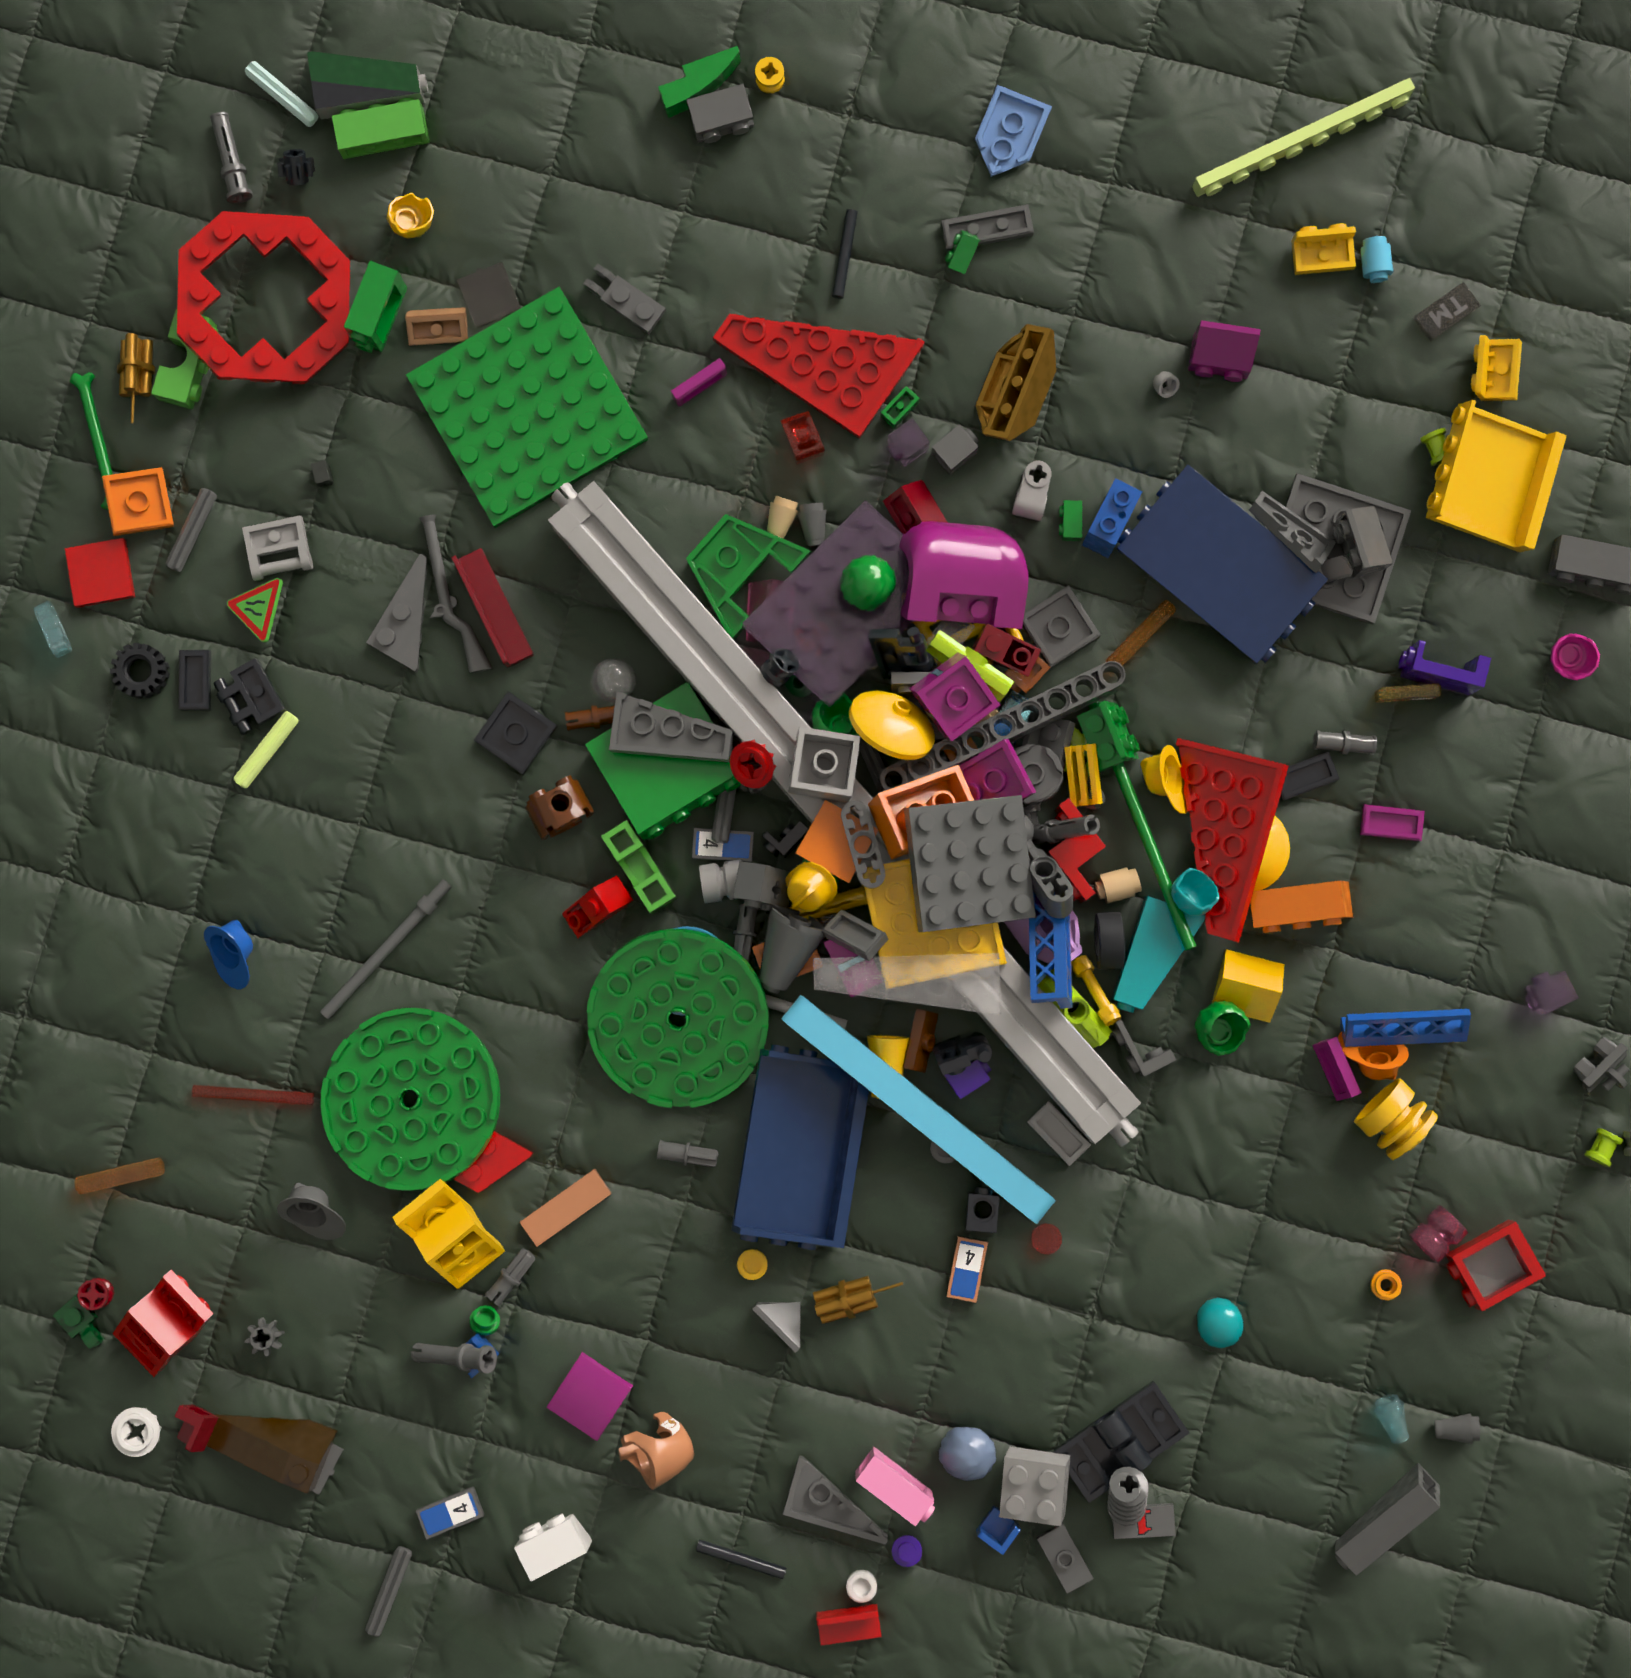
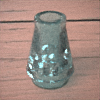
M1395 1394L1377 1399L1374 1412L1390 1436L1391 1442L1401 1443L1409 1438L1406 1425L1404 1402L1399 1400L1398 1395Z

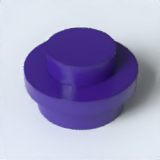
M910 1535L900 1536L892 1545L893 1559L900 1566H914L922 1557L920 1542Z

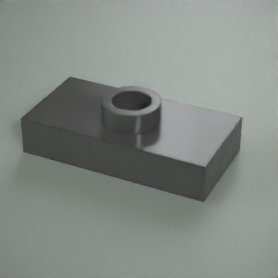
M1063 1522L1061 1526H1055L1036 1537L1067 1594L1094 1579Z

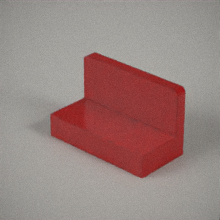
M877 1604L817 1612L816 1620L821 1645L882 1637Z

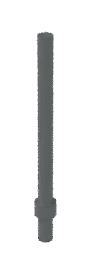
M442 879L428 896L423 895L416 903L418 906L324 1006L320 1011L323 1016L330 1019L426 914L430 915L438 907L436 905L437 902L452 887L447 881Z

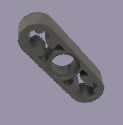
M850 801L844 805L841 811L843 827L858 880L862 886L874 889L879 887L885 879L884 865L867 807L860 801ZM851 807H856L857 811H863L864 815L859 820L861 828L868 825L869 831L861 830L850 835L849 829H855L854 821L852 819L847 820L846 815L850 814ZM866 836L872 841V848L868 853L861 854L855 850L854 842L858 837ZM876 854L877 860H871V864L874 870L880 871V875L876 876L875 883H871L869 879H864L862 874L867 872L865 862L859 865L857 859H867Z

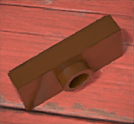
M921 1009L916 1010L903 1068L926 1072L930 1052L935 1046L934 1033L939 1014Z

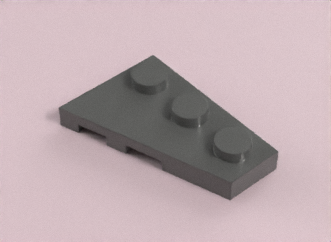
M1264 491L1260 493L1249 509L1259 522L1264 524L1315 573L1321 568L1336 544L1334 540Z

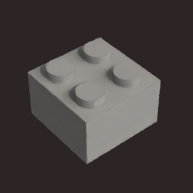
M799 727L796 734L788 793L848 803L853 792L861 737Z
M1009 1447L1004 1457L999 1517L1061 1526L1066 1512L1070 1455Z

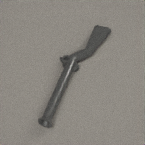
M436 515L422 516L419 520L424 526L439 604L434 607V612L430 619L443 617V620L448 625L461 632L470 674L491 670L493 668L472 627L453 613V608L457 606V599L449 594L435 526Z

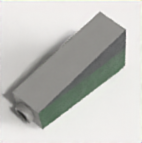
M314 51L307 52L315 110L321 119L332 118V115H337L345 109H355L358 111L368 109L370 105L376 103H383L385 105L395 104L403 98L419 99L421 104L425 103L424 93L428 92L427 79L425 74H420L416 64Z

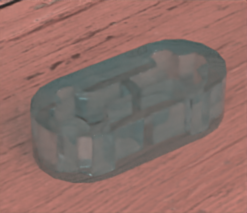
M46 601L35 606V615L55 657L59 658L72 652L69 639L51 602Z

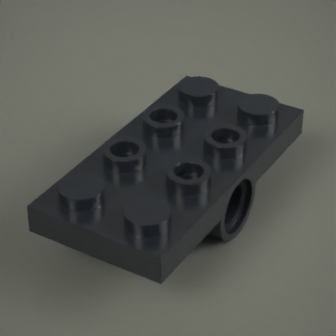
M1152 1381L1053 1451L1054 1453L1070 1455L1069 1475L1088 1503L1109 1490L1111 1475L1117 1469L1132 1467L1141 1472L1151 1464L1152 1459L1187 1436L1189 1431L1156 1383Z

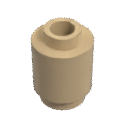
M1126 867L1100 874L1099 881L1095 882L1099 899H1105L1107 904L1134 897L1135 893L1142 891L1135 868L1128 870Z

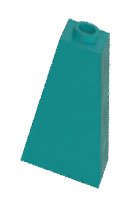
M1150 896L1144 898L1125 956L1124 967L1120 971L1111 998L1112 1001L1118 1002V1009L1134 1013L1135 1008L1142 1010L1184 951V946L1167 903ZM1184 913L1192 936H1194L1204 922L1206 915L1189 916Z

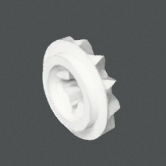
M132 1407L121 1412L114 1420L111 1430L112 1440L116 1448L123 1454L132 1457L143 1456L152 1451L160 1441L159 1437L162 1427L157 1421V1415L152 1414L147 1408ZM132 1424L136 1427L146 1424L141 1432L142 1439L139 1436L127 1439L133 1431Z

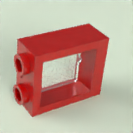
M1509 1219L1445 1254L1449 1261L1446 1267L1454 1280L1459 1279L1464 1288L1461 1291L1464 1300L1469 1307L1474 1306L1475 1309L1480 1311L1488 1309L1546 1276L1516 1221Z

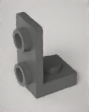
M1120 1019L1114 1023L1116 1029L1112 1030V1033L1119 1046L1125 1045L1130 1055L1126 1057V1060L1134 1074L1139 1072L1140 1076L1144 1077L1176 1060L1171 1049L1163 1051L1160 1046L1146 1053L1147 1060L1142 1061L1122 1020Z

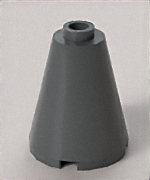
M778 905L772 907L769 913L759 980L763 983L762 987L776 994H779L780 990L786 991L825 938L822 930L826 926L811 916L808 919L800 916V911Z

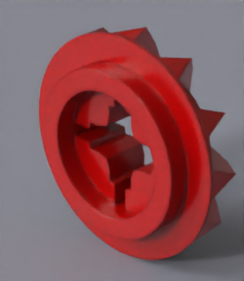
M755 739L738 744L730 756V768L734 777L742 785L749 788H761L768 784L774 778L773 773L777 767L772 759L774 754L768 752L765 748L766 744H759ZM754 757L755 762L762 766L754 770L753 765L745 761H749Z

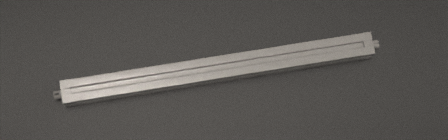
M595 481L591 482L579 494L570 483L561 485L560 488L568 499L558 489L551 496V499L561 508L548 519L555 533L684 680L690 684L692 689L727 729L733 731L734 737L740 743L755 739L759 744H766L765 748L769 753L774 754L772 759L773 763L777 766L772 780L811 824L825 800L842 809L847 802L788 793L797 731L799 727L811 728L776 687L764 679L761 670ZM855 778L852 797L849 802L860 801L865 804L869 811L872 826L878 829L868 807V803L873 798ZM856 807L850 808V814L860 819L864 815L863 811H857ZM878 831L875 837L883 864L909 859V854L891 860L881 834ZM872 843L866 853H868L871 850ZM876 854L870 858L862 859L860 865L865 862L866 868L871 867V860H877ZM1005 948L1004 953L1007 964L946 977L1089 1142L1096 1144L1107 1133H1110L1117 1144L1123 1147L1130 1140L1123 1134L1121 1128L1129 1138L1133 1139L1138 1134V1129L1126 1117L1141 1102L1053 1002H1031L1030 976ZM1038 987V994H1039V993H1044V992Z

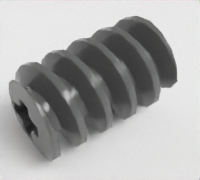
M1121 1467L1111 1475L1109 1482L1108 1514L1113 1521L1124 1526L1134 1525L1141 1521L1146 1511L1149 1490L1148 1481L1144 1474L1136 1468Z

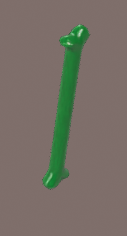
M90 372L82 376L73 373L69 381L79 390L101 478L102 476L113 475L90 389L95 375ZM105 496V500L101 504V508L108 510L107 500Z

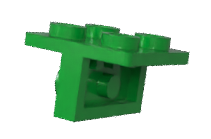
M1103 701L1099 703V707L1077 715L1087 744L1096 743L1099 772L1126 761L1139 759L1137 752L1140 751L1139 744L1133 734L1129 735L1126 727L1129 719L1122 706L1119 707L1116 703Z

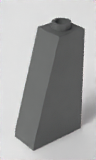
M1417 1463L1336 1541L1335 1557L1338 1563L1344 1569H1350L1357 1576L1440 1508V1485Z

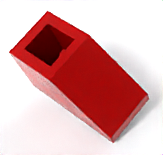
M616 875L592 888L566 909L562 915L577 938L617 914L631 903L633 899Z

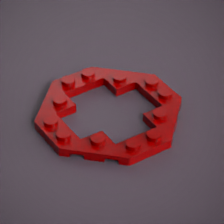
M222 211L179 249L177 336L219 380L243 379L254 382L275 383V381L292 382V384H306L348 346L349 334L345 330L344 324L349 314L350 260L309 217ZM243 237L264 258L287 239L326 280L320 288L307 298V303L326 323L285 359L264 338L241 357L201 316L221 298V293L202 273Z

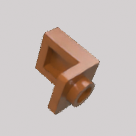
M1038 656L1029 677L1009 669L1004 674L1014 681L1011 689L1017 694L1021 690L1027 694L1051 667Z

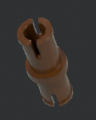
M593 705L591 709L565 712L566 721L578 719V721L566 723L567 731L587 727L601 729V725L612 724L615 705L597 708V705Z

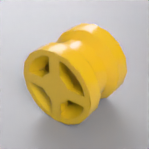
M765 57L755 67L756 84L762 92L775 93L784 85V67L777 58Z

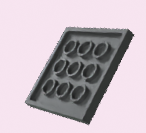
M1297 473L1285 507L1335 542L1333 527L1336 526L1335 521L1346 510L1375 506L1393 564L1387 569L1353 579L1351 575L1350 577L1326 582L1312 599L1316 602L1314 606L1373 625L1386 591L1411 510ZM1336 542L1327 559L1345 555L1341 543L1338 544Z
M1022 795L904 808L918 932H930L1036 917Z

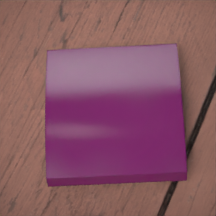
M582 1352L546 1408L598 1441L633 1385Z

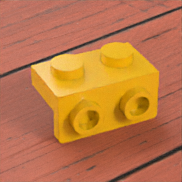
M1339 223L1329 226V229L1317 230L1316 226L1300 228L1291 240L1295 275L1354 270L1356 267L1353 237L1356 233L1355 227H1347L1346 224Z
M1480 335L1479 344H1476L1474 347V361L1477 363V372L1472 375L1471 388L1481 401L1517 400L1522 341L1520 339L1490 340L1486 335Z

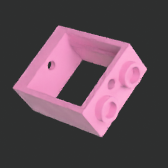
M874 1446L855 1471L857 1483L915 1527L920 1520L925 1523L933 1513L935 1507L933 1506L932 1490Z

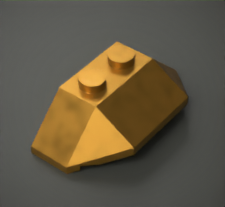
M1026 324L1019 334L1012 337L997 351L976 403L978 417L982 425L981 429L985 436L1011 441L1035 425L1056 373L1054 331L1051 328Z

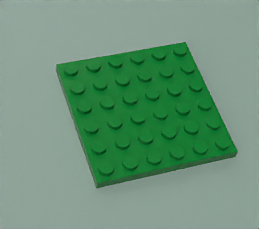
M560 286L406 374L495 528L549 498L557 489L561 491V485L575 483L649 440Z

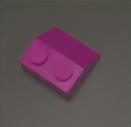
M1201 320L1193 335L1188 371H1195V375L1200 377H1212L1213 374L1224 376L1225 380L1240 382L1242 379H1247L1252 370L1261 329Z

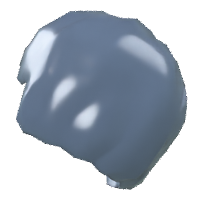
M955 1427L949 1430L941 1440V1447L938 1450L939 1461L943 1464L945 1471L955 1478L964 1481L982 1479L991 1472L993 1465L996 1463L994 1442L981 1429Z

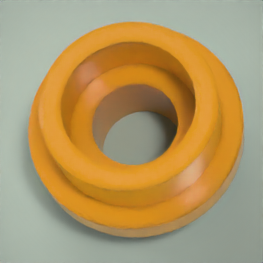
M1380 1270L1371 1279V1290L1381 1300H1392L1401 1292V1279L1391 1270ZM1384 1279H1388L1391 1283L1390 1288L1387 1290H1382L1381 1282Z

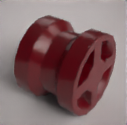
M104 1278L88 1280L78 1289V1301L87 1310L103 1308L112 1301L114 1288Z

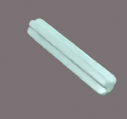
M256 61L250 62L245 68L246 75L307 127L313 126L318 120L319 116L316 111Z

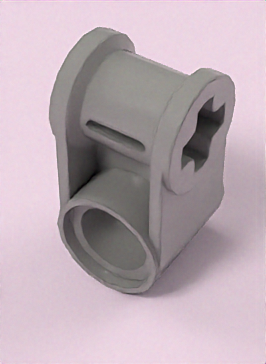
M1033 461L1026 467L1016 494L1012 515L1037 521L1042 520L1051 479V469L1047 463ZM1035 470H1039L1040 476L1044 477L1038 483L1033 481L1034 477L1032 475H1029L1033 474Z

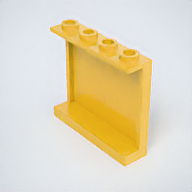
M1474 400L1458 404L1451 416L1453 424L1450 435L1447 436L1443 444V451L1445 452L1442 463L1435 472V487L1427 500L1428 511L1426 518L1517 552L1535 549L1567 435L1559 432L1545 434L1476 408V401Z

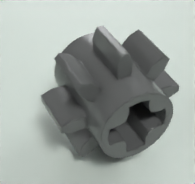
M262 1317L258 1319V1328L255 1325L247 1327L251 1335L250 1338L244 1341L245 1343H251L254 1347L252 1354L263 1350L264 1355L269 1356L271 1355V1346L276 1349L282 1347L278 1339L285 1331H278L276 1328L277 1320L266 1324L265 1318ZM263 1332L264 1334H269L270 1340H260L259 1334Z

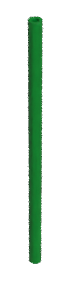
M1097 701L1089 705V710L1099 707L1100 702ZM1121 763L1112 768L1185 951L1197 947L1183 911L1179 910L1171 896L1172 883L1125 765Z

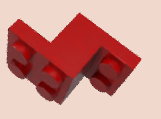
M1069 798L1054 810L1057 813V816L1054 818L1059 821L1083 817ZM1097 834L1066 838L1046 854L1057 862L1073 886V902L1078 899L1080 903H1083L1095 894V891L1077 868L1106 847Z
M170 1270L161 1278L155 1289L127 1311L112 1334L155 1377L164 1369L172 1357L197 1337L214 1313L210 1310L208 1303L204 1299L197 1297L192 1292L183 1277L176 1275Z

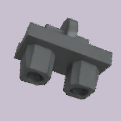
M1603 1037L1593 1048V1052L1603 1061L1595 1067L1584 1057L1573 1068L1574 1073L1582 1081V1088L1590 1094L1608 1077L1602 1084L1605 1090L1609 1091L1614 1085L1624 1089L1628 1083L1623 1076L1630 1069L1624 1064L1617 1070L1615 1068L1627 1056L1626 1051L1628 1048L1622 1043L1617 1046L1612 1041Z

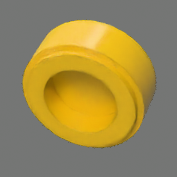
M757 1249L744 1251L737 1261L740 1275L748 1280L761 1278L768 1267L765 1254Z

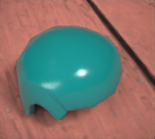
M1189 868L1183 872L1171 886V896L1179 910L1189 916H1202L1206 914L1219 900L1218 889L1212 879L1202 871L1194 868Z
M1217 1297L1206 1301L1198 1310L1197 1328L1201 1338L1209 1346L1223 1349L1233 1346L1239 1341L1243 1333V1318L1238 1307L1230 1300Z

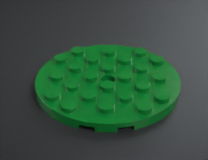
M658 930L631 940L618 949L602 967L591 988L588 999V1036L593 1052L601 1067L624 1091L647 1100V1103L661 1107L690 1106V1108L715 1102L737 1089L752 1073L759 1061L760 1049H764L769 1028L768 1003L765 991L754 969L739 952L727 943L709 934L694 930ZM672 1012L685 1014L686 1023L682 1026L673 1025L670 1021V1014Z
M394 1009L376 1015L360 1024L359 1028L347 1039H344L331 1058L332 1062L326 1078L324 1077L322 1083L321 1116L331 1146L355 1174L366 1181L388 1189L402 1191L428 1189L439 1179L446 1183L467 1170L485 1150L493 1135L499 1116V1078L487 1048L476 1034L463 1023L448 1015L429 1009ZM410 1090H413L419 1097L412 1108L406 1107L403 1102L404 1095Z

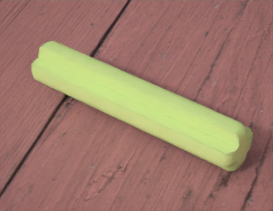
M288 711L281 715L234 776L233 780L243 788L250 786L298 724V718Z

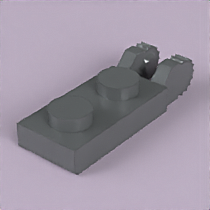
M597 264L593 270L599 277L608 281L610 286L604 291L594 281L586 279L583 283L584 287L599 297L603 304L647 334H650L666 312V308L620 276H615L609 270Z

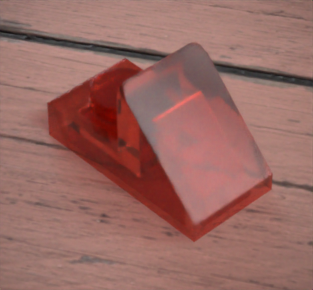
M809 410L781 420L796 465L824 455L825 449Z

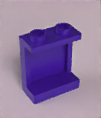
M1421 640L1409 646L1407 651H1403L1400 656L1398 668L1402 669L1401 678L1468 695L1484 688L1491 658L1479 655L1465 663L1463 670L1424 660L1422 655L1426 642Z

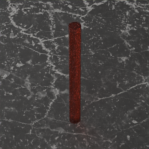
M193 1085L192 1097L313 1105L314 1093Z

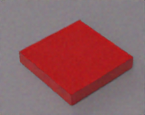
M119 538L65 548L74 607L80 608L135 597L126 539Z

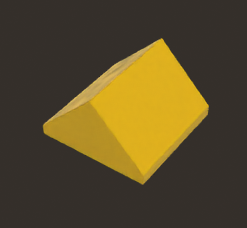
M1225 949L1212 1003L1215 1001L1232 1002L1238 1008H1241L1247 1017L1270 1023L1282 995L1285 964Z

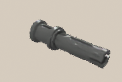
M227 112L214 113L210 116V120L213 125L223 166L220 176L226 183L228 191L226 194L227 202L232 204L246 202L253 197L251 189H248L246 182V167L239 160L229 122V115ZM223 134H225L229 151L226 149Z
M416 1343L412 1348L422 1352L411 1351V1357L414 1362L454 1365L460 1371L466 1372L471 1369H477L480 1373L488 1374L493 1371L497 1361L495 1349L488 1345L477 1348L468 1343H464L459 1347Z

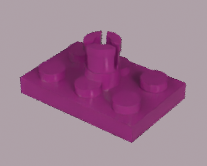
M1003 739L959 765L974 800L1022 795L1023 801L1037 793L1009 739Z

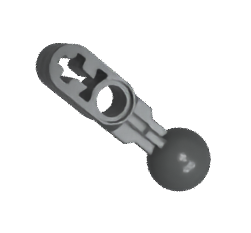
M1024 815L1033 892L1050 916L1065 918L1073 910V886L1057 862L1047 856L1042 849L1035 847L1032 842L1034 835L1033 824Z

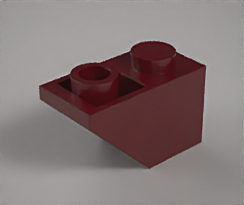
M988 623L982 626L972 647L973 650L987 660L1026 677H1029L1041 652V649Z

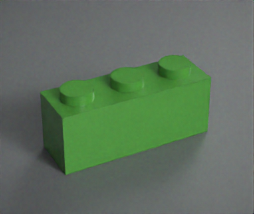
M403 98L395 104L385 105L383 103H376L370 105L368 109L358 111L355 109H345L337 115H332L337 147L343 159L430 143L424 109L419 99Z

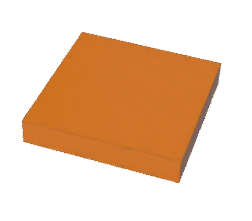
M162 467L102 476L113 536L174 527Z
M825 800L795 854L809 862L823 866L832 875L849 884L856 870L841 819L842 809ZM852 814L846 815L847 820L852 819L855 825V829H849L850 835L861 830L869 831L868 825L861 828L859 818ZM873 827L876 836L879 830ZM860 836L855 840L854 848L857 852L865 854L872 841L866 836ZM857 859L858 864L860 865L862 859Z

